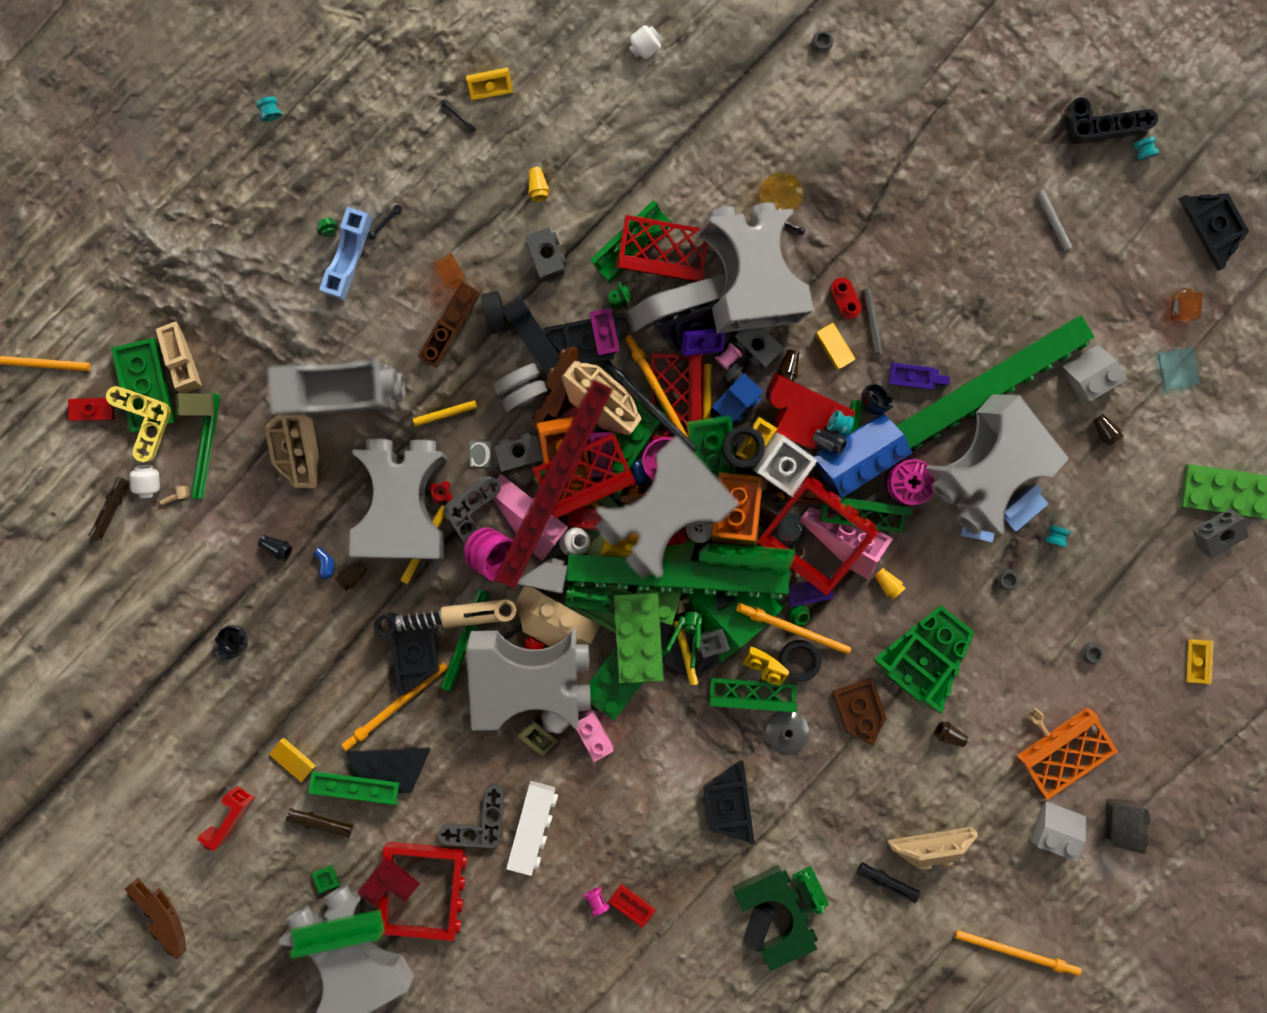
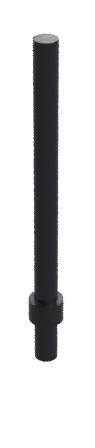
M609 360L604 362L603 367L613 376V379L622 385L674 437L677 436L692 453L697 450L698 447L627 379L628 376L622 370H618Z

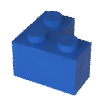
M743 374L711 409L719 417L731 416L732 423L737 425L745 417L743 412L748 407L750 409L754 408L762 400L760 394L763 391L746 374Z

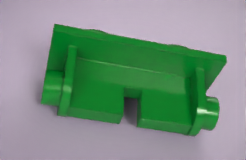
M618 282V288L608 294V304L613 309L626 305L627 309L629 308V301H631L630 292L626 285L622 287L621 283Z
M569 585L565 606L609 613L612 592Z
M812 866L792 874L809 913H824V908L829 906V903Z

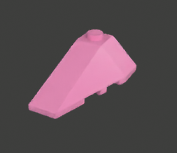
M500 474L497 480L500 482L501 490L493 500L515 533H517L533 498ZM551 514L533 554L543 561L569 527L560 519H555L553 514Z
M809 507L801 517L800 522L834 555L844 562L866 533L857 526L820 521L821 510ZM827 512L826 518L833 519L836 517L834 514ZM878 530L877 536L850 569L869 579L893 538Z

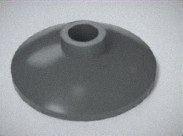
M781 711L769 720L766 727V737L769 744L776 751L792 754L801 750L807 743L809 727L806 720L800 714ZM791 730L792 735L790 737H786L785 731Z

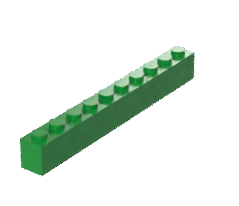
M1082 315L1075 317L896 426L904 434L910 448L914 451L923 446L922 441L928 437L932 440L940 436L943 428L948 426L951 429L961 423L959 419L967 415L969 418L976 414L979 410L978 407L982 406L993 394L1000 395L1004 393V395L1013 392L1016 390L1015 385L1018 383L1026 384L1035 378L1033 374L1036 372L1044 373L1053 367L1051 363L1056 360L1062 362L1071 357L1070 352L1076 348L1080 351L1089 346V341L1095 338Z
M569 554L567 581L572 583L573 587H585V584H594V588L607 589V585H616V589L629 590V586L638 587L639 591H651V588H660L659 592L672 593L673 589H682L681 593L695 594V590L704 591L703 594L717 595V592H726V596L738 597L739 593H748V597L761 598V594L770 595L771 599H783V596H788L789 570L787 569L784 572H776L772 568L767 567L755 570L746 565L729 567L726 563L707 565L706 562L663 560L664 574L661 577H657L651 572L643 579L630 566L625 557Z

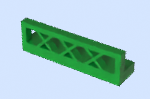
M654 200L637 215V217L672 223L661 212L658 203ZM629 222L628 230L633 236L643 230L638 222ZM653 225L647 229L654 240L664 234L658 225ZM622 230L590 259L595 269L609 283H612L624 271V269L615 268L619 255V242H621ZM645 232L635 238L642 249L651 243ZM631 241L625 246L624 255L634 256L639 252Z
M839 497L841 499L840 502L846 507L850 505L856 509L863 520L867 519L866 516L872 511L876 512L880 517V520L875 523V529L903 533L905 517L912 516L913 508ZM822 500L820 521L856 526L841 514H838L833 519L826 518L828 504ZM893 514L899 515L897 528L891 527L886 520Z
M711 677L709 705L715 707L797 712V684L782 683L779 686L768 681ZM715 683H724L729 689L724 695H714ZM739 685H746L750 692L745 697H739L733 690ZM761 686H767L772 693L767 698H760L755 691ZM782 688H791V700H781L776 693Z
M312 771L308 793L398 806L399 799L397 798L400 783Z
M381 910L293 928L291 933L294 947L290 951L291 959L380 940L385 932Z

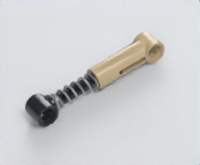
M505 598L441 607V611L438 610V612L415 613V615L408 613V616L386 613L375 620L374 630L379 636L387 637L392 634H398L400 631H408L411 628L415 630L419 627L423 629L424 627L430 628L431 626L438 627L443 625V628L446 629L501 621L507 622L515 617L517 605L513 600ZM508 604L512 609V613L508 616L503 615L500 612L501 605ZM494 610V613L474 615V612ZM383 619L391 622V629L389 631L382 628L381 622Z

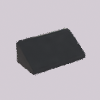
M767 903L754 907L743 937V941L756 952H760L775 913L772 905Z

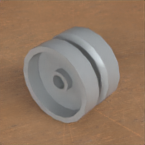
M534 363L508 374L493 384L497 396L510 394L502 402L506 413L534 403L549 391L544 381L533 382L540 375Z

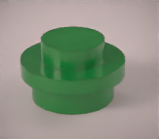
M328 217L317 222L316 230L319 235L330 237L336 233L339 227L333 218Z
M804 605L794 607L789 614V620L797 626L806 624L810 619L809 609Z

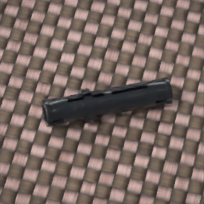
M861 862L857 868V875L873 882V885L884 887L913 903L918 901L920 890L885 874L884 870H877L864 862Z

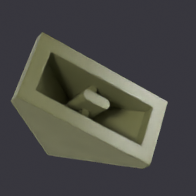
M178 393L174 396L175 417L214 416L213 394Z
M537 717L531 720L518 735L523 742L542 756L558 742L552 733L544 729L542 722Z

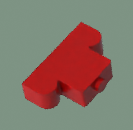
M774 373L765 393L767 401L780 408L772 426L777 428L776 432L785 436L797 445L799 443L810 449L815 448L817 442L813 441L814 433L817 429H827L828 421L836 410L842 412L844 416L849 415L851 417L856 412Z

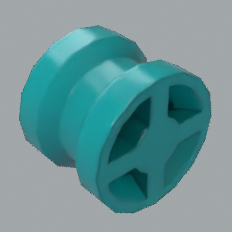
M269 96L256 101L255 104L257 109L260 110L259 117L261 121H274L282 116L281 110L277 108L278 101L276 97Z
M1155 136L1145 138L1133 144L1134 149L1138 151V161L1160 154L1159 149L1155 147Z
M836 410L828 421L827 429L831 432L836 431L838 434L846 437L853 426L854 418L849 415L844 416L842 412Z
M1050 525V534L1046 537L1045 542L1066 548V539L1070 536L1071 531Z

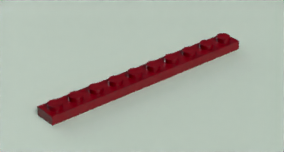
M592 379L499 567L495 580L515 589L613 388Z

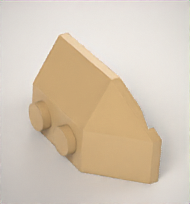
M574 361L562 376L569 401L577 408L592 379L613 388L596 423L601 429L630 435L640 422L641 417L637 412L632 395L599 366Z
M304 413L276 416L264 428L272 465L290 481L294 488H316L319 453L313 420Z
M525 585L516 600L523 632L550 647L562 641L572 629L577 631V645L591 644L601 626L535 587Z
M966 827L887 840V844L895 853L913 866L926 870L932 868V865L950 866L954 864L953 862L960 861L978 835L975 829Z

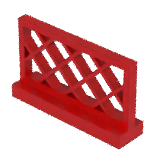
M625 215L619 255L615 268L699 282L705 278L704 267L708 243L703 240V243L696 248L689 238L694 233H697L700 228ZM629 220L638 222L643 230L633 236L628 230ZM653 225H658L664 234L654 240L647 229ZM674 229H680L684 238L675 244L668 233ZM645 232L651 243L642 249L635 238ZM666 236L672 247L663 253L656 242ZM687 240L693 250L686 256H683L677 246ZM632 241L639 252L634 256L624 255L625 246ZM652 245L660 254L654 260L648 259L644 253ZM673 249L676 250L681 258L675 264L670 263L665 256ZM693 253H696L700 259L699 268L691 267L686 260Z
M651 354L650 368L654 375L656 372L659 374L656 378L657 381L663 378L669 385L664 394L666 395L673 389L680 396L672 405L674 412L680 418L679 421H683L687 425L685 420L687 416L688 422L702 420L704 355L697 354L679 358L676 354ZM656 359H665L670 365L660 373L656 369ZM680 359H689V367L682 373L675 364ZM673 367L680 376L671 384L664 375ZM688 372H689V380H688L687 377L685 376ZM682 378L689 383V389L683 395L674 387ZM650 386V401L656 405L659 401L658 399L655 400V393ZM689 393V399L687 400L685 396ZM682 399L688 404V411L683 416L674 409ZM667 431L663 436H655L654 434L651 440H656L662 437L674 439L675 437L667 436L668 434H670V432Z
M614 433L585 446L583 452L589 450L596 453L592 464L581 461L580 456L566 488L563 490L562 498L558 500L552 512L555 519L636 483ZM610 440L613 441L615 446L612 455L600 451L603 443ZM599 454L610 458L606 470L594 466ZM552 460L533 468L539 484L543 480L539 472L549 468ZM613 460L621 462L625 469L617 474L609 471ZM578 464L590 467L586 479L574 475ZM593 469L604 472L602 480L597 483L589 480ZM573 478L584 482L582 489L577 492L569 489Z

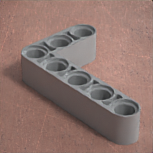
M726 273L662 292L643 300L625 313L633 334L652 327L654 321L720 299L725 289Z

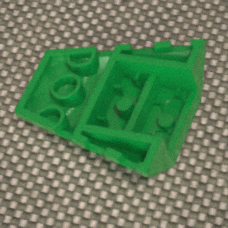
M695 590V594H686L695 612L703 616L701 625L706 633L723 628L730 649L717 654L720 662L740 649L768 624L763 621H754L750 616L738 612L737 606L739 603L751 608H760L765 613L774 617L784 608L783 604L776 599H771L770 595L761 594V598L748 597V593H739V596L735 597L736 602L719 611L715 595L703 594L704 591Z
M939 605L873 660L885 676L912 698L942 714L945 708L944 704L951 693V686L959 673V666L962 659L965 658L974 631L942 605Z

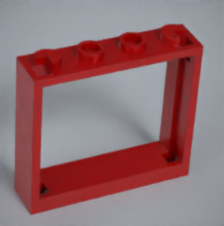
M807 477L757 542L763 547L789 549L771 534L806 489H809L866 533L864 538L830 579L795 553V559L790 568L825 595H828L874 540L878 530L875 529L876 525L868 519L863 520L859 517L858 511L852 506L848 505L846 507L840 502L841 499L835 493L825 491L822 488L823 485L818 480Z
M387 842L383 847L382 860L388 857L394 862L396 854L455 860L449 929L388 924L391 891L387 890L378 901V910H381L385 929L383 935L454 941L456 934H460L462 923L461 920H458V913L462 912L464 899L460 898V891H464L466 879L462 877V870L466 869L467 856H464V848Z

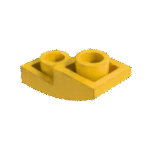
M752 646L743 657V665L761 671L760 679L766 680L771 684L781 686L789 674V671L777 660Z

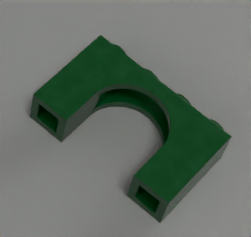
M779 865L732 886L743 912L767 901L780 902L791 912L788 928L781 935L763 943L761 953L770 971L818 950L815 942L818 941L813 928L809 930L806 925L809 919L805 910H799L797 905L800 902L795 889L790 890L787 884L791 882L786 870L781 871Z

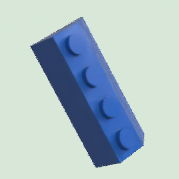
M882 414L844 437L847 439V446L841 455H833L825 449L813 456V458L817 460L815 464L829 492H833L838 497L843 498L911 455L912 451L904 434L885 414Z

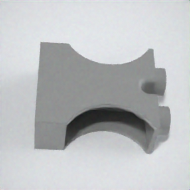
M761 203L749 209L751 220L747 224L744 214H735L734 207H720L709 212V219L699 229L697 237L706 241L716 250L725 268V289L720 300L712 308L717 333L797 324L814 311L809 285L800 281L790 272L780 251L781 230L786 220L793 214V209L776 210L775 203Z
M378 358L334 365L268 367L271 413L277 415L304 413L308 417H320L349 412L396 410V400L405 399L403 374L396 373L393 367L384 364Z
M993 394L976 412V434L966 454L953 464L941 467L928 465L925 468L936 481L932 485V489L939 498L952 504L959 496L962 497L956 504L961 511L958 521L965 529L976 535L981 531L1002 534L1004 532L1005 507L1013 491L1021 483L1032 477H1053L1069 459L1019 395Z
M677 436L657 454L658 469L656 479L644 498L626 508L605 509L599 507L596 510L604 518L596 525V528L613 546L621 539H627L631 534L636 533L638 535L639 542L632 548L634 552L626 558V561L643 579L651 572L657 577H661L664 574V551L668 542L677 531L691 523L700 521L720 523L739 505L735 498Z
M367 439L366 450H353V455L358 457L369 470L373 481L374 495L372 505L365 518L354 528L350 529L349 556L357 558L444 559L445 533L434 525L427 513L425 489L432 473L437 467L447 461V455L443 452H436V441L411 440L410 451H405L404 461L401 464H397V454L392 452V440Z
M572 629L559 643L537 650L524 649L513 645L503 638L498 631H471L467 647L472 731L499 730L508 718L530 709L554 712L565 718L573 728H578L579 711H590V684L578 685L577 671H589V644L577 645L576 629Z
M344 885L324 898L329 908L324 914L325 918L320 911L313 914L309 906L296 911L285 919L289 928L279 939V944L294 947L291 933L293 928L360 914L363 897L357 893L358 890L351 893L348 885ZM374 942L308 955L318 966L323 980V996L317 1013H369L406 993L414 978L402 954L386 951Z

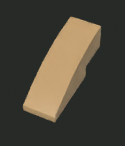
M173 322L157 328L156 332L166 367L170 369L174 388L179 393H188L201 388L202 385L194 360L178 323Z

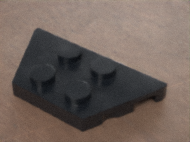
M1229 193L1217 195L1203 194L1200 196L1184 195L1178 198L1218 271L1225 268L1230 256L1238 249L1239 243L1244 240L1249 232Z
M720 299L654 321L653 325L679 358L685 356L681 353L683 332L715 329L712 308Z
M625 312L612 314L618 342L626 317ZM591 319L543 328L544 333L559 352L564 348L573 346L577 348L578 362L592 364L614 359L615 353L598 356Z
M419 627L415 630L411 628L408 631L404 630L398 634L391 635L398 696H402L440 670L435 627H424L423 629Z
M660 622L661 647L665 652L675 631L674 622L672 626ZM685 632L691 653L693 634ZM676 638L670 651L666 652L662 658V663L687 675L679 641ZM698 649L696 650L695 672L697 679L720 663L717 654L703 658L702 653H699Z
M431 747L347 751L346 756L358 777L400 783L398 793H411L431 751Z
M739 760L703 785L708 826L710 831L723 833L728 837L738 838L747 841L749 844H755L744 761Z

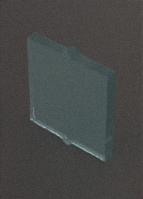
M1194 347L1179 350L1174 348L1172 351L1157 354L1164 391L1176 388L1185 389L1186 386L1201 384Z

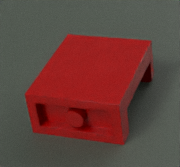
M239 786L226 793L220 802L229 807L231 811L219 829L210 826L197 837V840L201 842L200 845L207 850L216 851L229 839L255 797Z

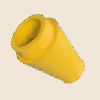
M540 167L529 169L528 195L531 197V200L540 202L548 199L550 191L542 169Z
M884 568L874 575L886 596H890L892 600L906 589L902 585V581Z

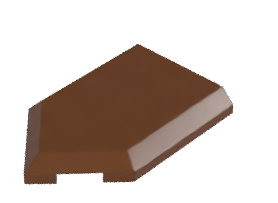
M873 677L833 690L832 694L845 732L874 746L887 717Z

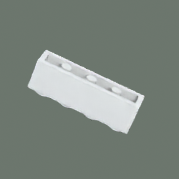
M530 781L507 870L532 876L533 869L538 870L541 857H538L537 854L539 848L544 849L547 836H543L545 827H550L552 815H549L550 807H555L558 797V794H554L556 787Z

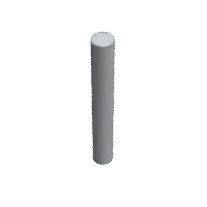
M1044 189L1037 192L1036 195L1064 251L1072 248Z

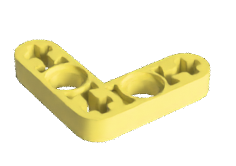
M117 386L111 387L106 393V399L109 404L145 417L133 448V456L139 462H151L156 456L171 414L170 407L162 401ZM114 393L127 397V402L123 400L116 401V398L113 397ZM137 398H141L144 401V406L140 410H136L133 406V402ZM161 407V410L164 411L163 415H158L155 412V408ZM151 419H154L156 421H161V423L158 424L150 421ZM150 426H155L157 429V435L154 438L148 437L146 433ZM143 440L151 441L153 445H147V443H143ZM146 448V451L149 452V455L143 457V454L140 453V450Z

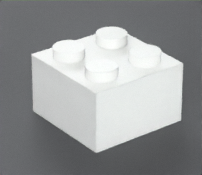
M775 433L765 448L764 456L751 469L784 493L793 496L817 460L785 436Z

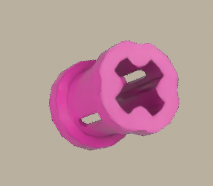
M601 887L593 888L583 895L584 899L588 900L593 916L600 915L610 908L603 899Z

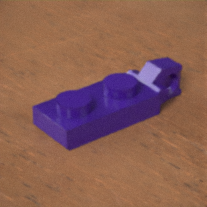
M901 363L890 364L888 385L936 390L937 385L947 386L950 384V376L939 375V370L933 367Z

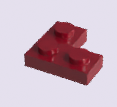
M385 857L357 893L373 906L376 905L387 890L391 891L403 902H406L420 883L388 857Z

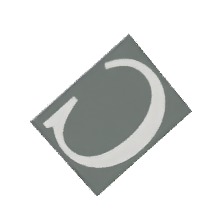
M469 441V467H491V441Z

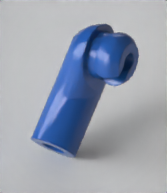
M637 460L632 468L633 477L636 482L634 484L641 486L646 481V472L643 464Z
M318 547L312 555L321 562L320 578L327 580L334 573L335 561L326 551Z

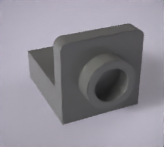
M768 490L761 497L759 524L765 528L778 515L784 503L783 499Z
M723 628L708 633H701L698 651L702 653L703 658L730 649Z

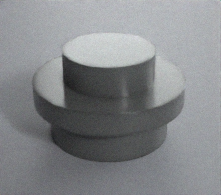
M827 31L815 33L811 42L813 49L818 53L828 52L833 46L832 35Z
M735 364L724 375L727 378L726 381L729 383L732 380L735 383L743 375L741 370L744 367Z
M1004 569L997 575V584L1003 590H1013L1019 583L1018 574L1012 569Z
M1093 642L1085 644L1081 650L1083 660L1089 664L1099 663L1104 655L1102 647Z

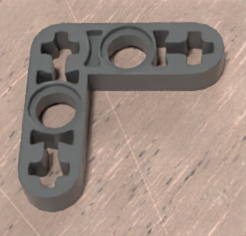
M491 476L483 477L448 502L444 507V515L463 547H465L468 538L478 530L470 514L497 496L501 490L500 482ZM489 482L492 483L491 491L487 490ZM475 493L477 500L474 504L469 505L468 497ZM454 507L457 508V511H456V512H457V515H456V516H454V515L452 514ZM468 523L470 526L469 532L461 534L462 525Z
M494 783L486 788L482 825L444 824L438 832L439 841L444 845L496 847L500 843L502 835L503 787L500 784ZM496 789V792L500 793V795L497 796L495 805L487 806V803H492V795H489V793ZM488 811H497L499 818L496 821H490L487 818ZM486 825L499 826L498 828L494 827L493 835L497 838L493 842H489V838L485 837L490 832V827H486ZM446 829H450V833L457 834L458 829H461L460 840H456L458 837L456 835L446 839V835L442 833H445ZM472 830L476 834V838L473 841H467L464 838L465 831Z

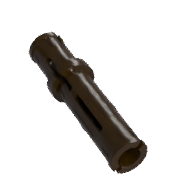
M116 477L112 489L105 496L106 500L88 534L89 537L102 541L118 506L123 503L122 498L130 485L128 480Z
M293 808L289 809L288 814L296 817L287 816L286 822L303 825L306 829L311 827L350 838L352 832L343 829L351 831L354 826L353 824L314 815V812L305 813Z

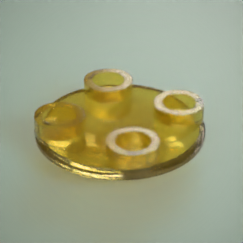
M775 173L764 180L760 189L761 203H775L776 210L793 209L794 212L800 206L803 199L802 186L793 174Z

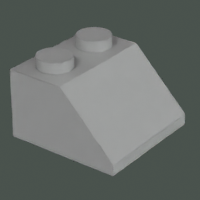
M1099 344L1060 366L1081 403L1092 401L1128 380L1117 360Z
M551 558V561H546L519 579L518 584L562 593L568 565L564 564L565 560Z
M1044 801L1030 841L1039 848L1078 862L1086 842V816Z

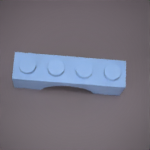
M350 207L346 208L340 226L341 233L338 249L331 265L325 271L319 289L324 294L346 300L373 220L368 213Z

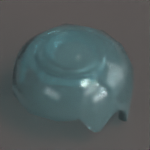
M787 513L773 531L774 537L786 547H795L800 544L805 535V526L800 522L801 518L793 513Z

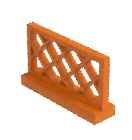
M1087 707L1051 731L1048 736L1042 737L1016 755L1046 800H1049L1118 752L1099 722L1100 719L1097 714ZM1095 725L1097 728L1096 737H1087L1088 729ZM1074 738L1080 739L1078 750L1069 749L1070 741ZM1085 740L1094 741L1092 752L1083 751ZM1099 743H1106L1109 750L1105 753H1097ZM1057 750L1062 751L1060 762L1051 761L1052 753ZM1068 752L1076 753L1074 764L1065 763ZM1082 755L1091 756L1087 765H1079ZM1038 763H1045L1042 774L1035 773L1032 767ZM1050 764L1059 766L1057 776L1047 775ZM1064 767L1073 768L1072 774L1068 778L1062 777ZM1046 779L1055 780L1054 787L1046 791L1044 788Z

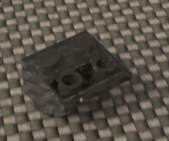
M1107 798L1104 842L1112 847L1146 854V847L1149 845L1147 825L1150 824L1151 820L1149 810L1133 800Z

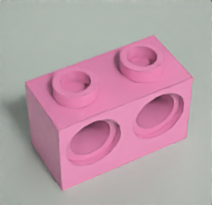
M592 709L580 716L576 730L593 761L595 762L612 753L614 747L594 710Z

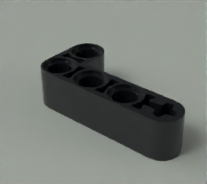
M1084 97L1076 98L1066 107L1064 112L1068 138L1075 144L1144 134L1158 122L1157 113L1151 109L1092 117L1090 102ZM1074 106L1080 108L1081 114L1075 112ZM1120 121L1126 124V129L1121 127ZM1099 124L1105 127V132L1099 129ZM1077 127L1083 129L1084 135L1078 133Z
M519 297L502 310L547 375L551 368L556 367L559 362L557 359L559 354L522 298Z

